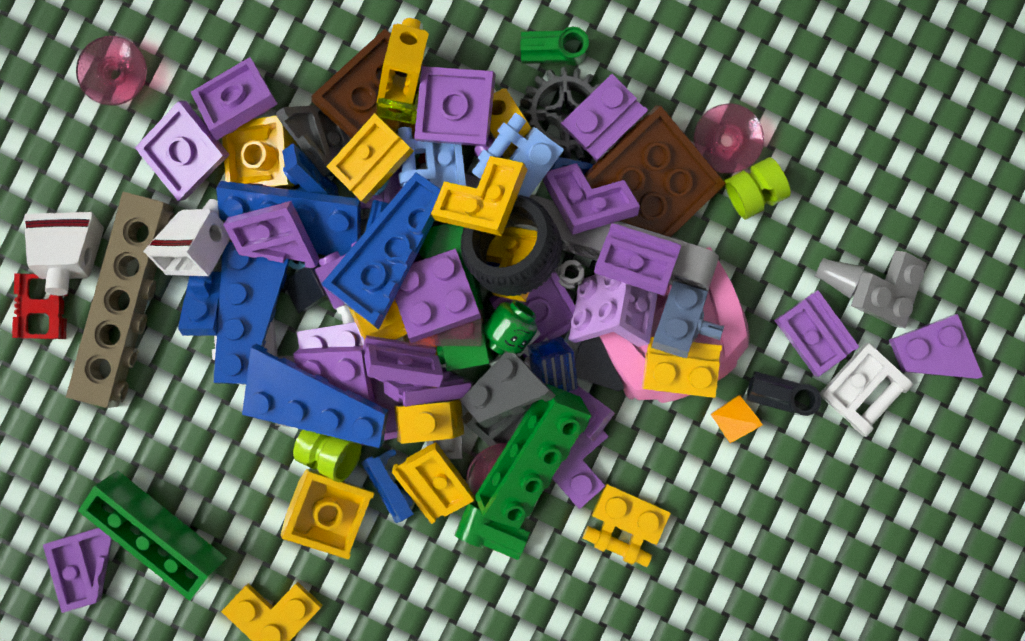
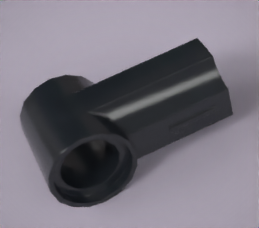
M754 371L747 389L746 401L790 412L794 415L809 416L819 410L822 398L820 392L810 384H801ZM800 390L805 391L810 398L809 405L803 410L799 409L794 402V397Z

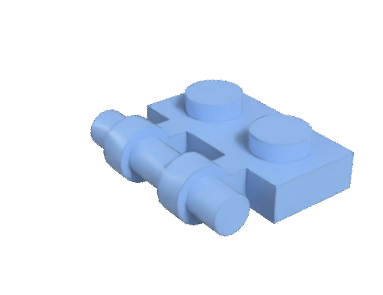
M514 113L507 124L503 122L497 130L500 134L487 151L484 149L478 156L480 161L472 173L481 179L489 157L500 158L512 142L518 148L509 160L522 162L527 168V173L518 195L530 197L564 149L535 127H532L525 138L521 136L519 131L527 121L517 113Z
M402 127L398 129V135L414 150L401 165L402 172L399 173L400 186L404 187L415 172L440 189L444 181L466 186L461 145L420 142L413 139L412 128ZM425 153L427 169L416 170L415 155Z

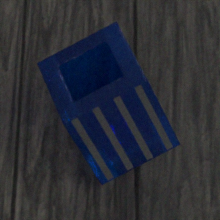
M561 336L527 345L530 368L544 383L567 392L578 389L574 351Z

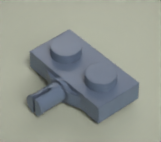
M673 281L651 348L687 359L691 344L699 334L720 341L724 325L721 326L703 320V307L708 291Z

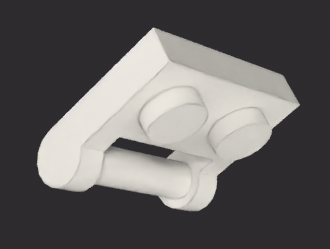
M865 343L820 392V395L856 431L867 437L873 430L872 425L902 392L907 393L913 386V383L870 343ZM887 377L891 384L860 416L856 412L857 408Z

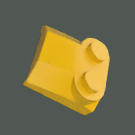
M277 115L252 119L238 127L234 132L222 137L223 147L230 154L224 160L226 181L281 189H291L295 186L287 179L283 172L285 164L282 151L292 143L297 146V143L279 121Z
M306 468L297 484L286 512L281 538L349 560L351 548L370 499L374 496V492L345 481L338 483L322 475L318 470Z

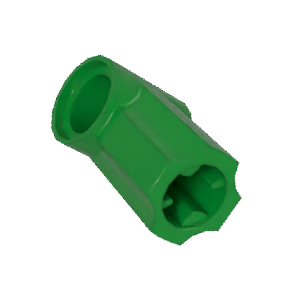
M574 26L568 27L563 31L521 32V63L580 65L588 56V35L581 28ZM569 40H578L583 47L577 53H569L564 49V45Z
M470 503L464 510L454 536L473 546L480 548L486 546L519 560L530 531L522 527L518 529L483 518L479 506Z

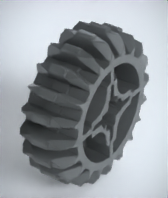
M565 66L561 67L560 77H556L552 69L547 70V82L542 77L537 76L535 77V84L538 89L533 86L526 87L525 92L530 98H521L520 106L527 109L521 111L531 128H537L564 149L563 158L570 159L571 151H574L576 157L581 160L584 158L583 148L575 140H572V137L561 126L562 116L558 117L557 115L561 113L564 100L566 101V108L569 109V113L573 112L580 105L572 99L571 90L587 98L602 83L591 87L593 75L588 74L584 80L579 79L581 74L579 68L574 70L573 77L567 76L568 70ZM559 90V100L556 104L546 106L545 110H537L538 105L545 96ZM538 121H544L545 124L556 126L560 132L561 140L548 135Z

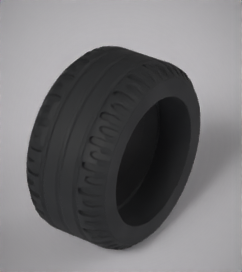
M517 196L505 227L506 229L513 225L525 224L534 226L538 230L537 240L532 251L517 264L508 267L487 265V251L496 235L463 228L460 245L463 261L477 281L493 293L505 296H520L522 293L532 292L533 289H538L539 286L548 281V278H551V274L555 272L560 262L562 251L560 232L548 211L540 203L527 196Z

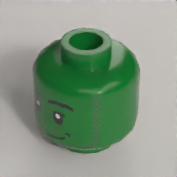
M513 300L512 303H500L484 326L485 334L489 338L487 344L492 350L501 355L505 352L522 353L537 333L536 314L524 303Z

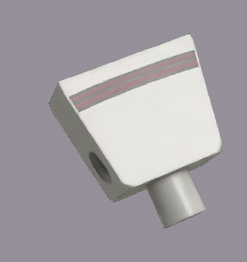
M209 199L203 209L179 211L143 251L165 275L209 276L230 240L223 225L224 223L219 218L218 201Z
M93 212L25 214L24 224L28 267L39 278L46 279V293L57 296L66 295L68 293L69 279L87 278L91 275L103 235V225Z

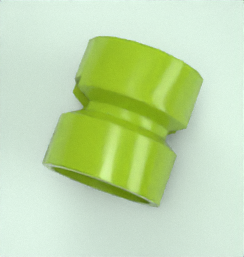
M771 157L752 165L750 173L741 171L725 180V189L737 213L744 220L764 211L765 204L773 206L789 198L791 195L790 186L783 170Z
M302 430L296 439L293 456L295 461L313 470L318 469L319 473L339 483L347 479L354 471L361 455L362 446L359 443Z

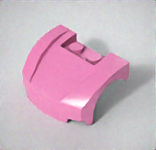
M718 260L703 307V320L721 326L724 325L720 341L699 334L693 342L722 346L719 358V381L736 367L737 360L748 348L749 329L745 313L734 287ZM668 284L664 296L657 294L651 337H654L672 287L671 284ZM615 332L599 336L624 386V393L629 399L659 400V402L665 403L690 396L687 394L643 389L642 381L648 345L638 347Z

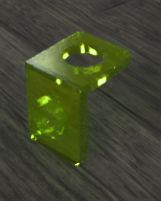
M421 71L414 104L379 98L376 115L381 118L416 124ZM388 108L398 109V110L402 111L403 113H395V112H391V111H389V110H387V109H388Z

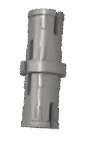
M576 260L565 261L564 264L559 265L556 271L560 278L558 282L566 289H573L576 285L579 286L584 279V269L580 262ZM565 271L575 272V278L565 277Z

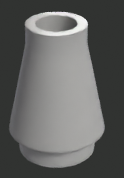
M823 258L815 277L822 279L848 298H851V296L855 295L862 272H870L865 271L864 266Z

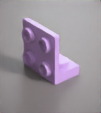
M599 274L584 278L577 289L576 307L571 319L569 340L573 343H578L615 332L638 347L648 345L650 343L657 293Z

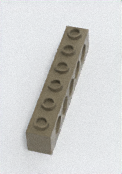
M122 192L66 398L104 408L119 407V403L125 400L129 387L128 382H126L129 368H133L138 356V349L135 348L138 334L141 335L147 323V315L144 314L148 300H152L156 291L154 276L158 266L143 251L175 216L172 213L173 206L158 200ZM147 225L149 235L145 241L139 243L136 236L137 231L140 227ZM137 259L139 270L134 276H130L127 271L128 264L131 260ZM126 292L130 297V303L122 311L118 305V299L121 294ZM114 326H117L120 330V339L116 344H112L109 340V332ZM104 360H107L111 366V372L107 378L102 377L99 370Z

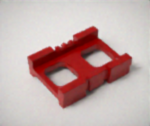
M14 273V294L17 295L14 299L17 302L14 304V307L17 308L14 310V314L17 317H13L12 338L66 339L67 319L62 318V314H64L63 296H68V293L62 296L50 294L48 299H31L29 296L30 281L41 278L36 274ZM39 313L49 316V331L46 334H30L28 332V317L30 314Z

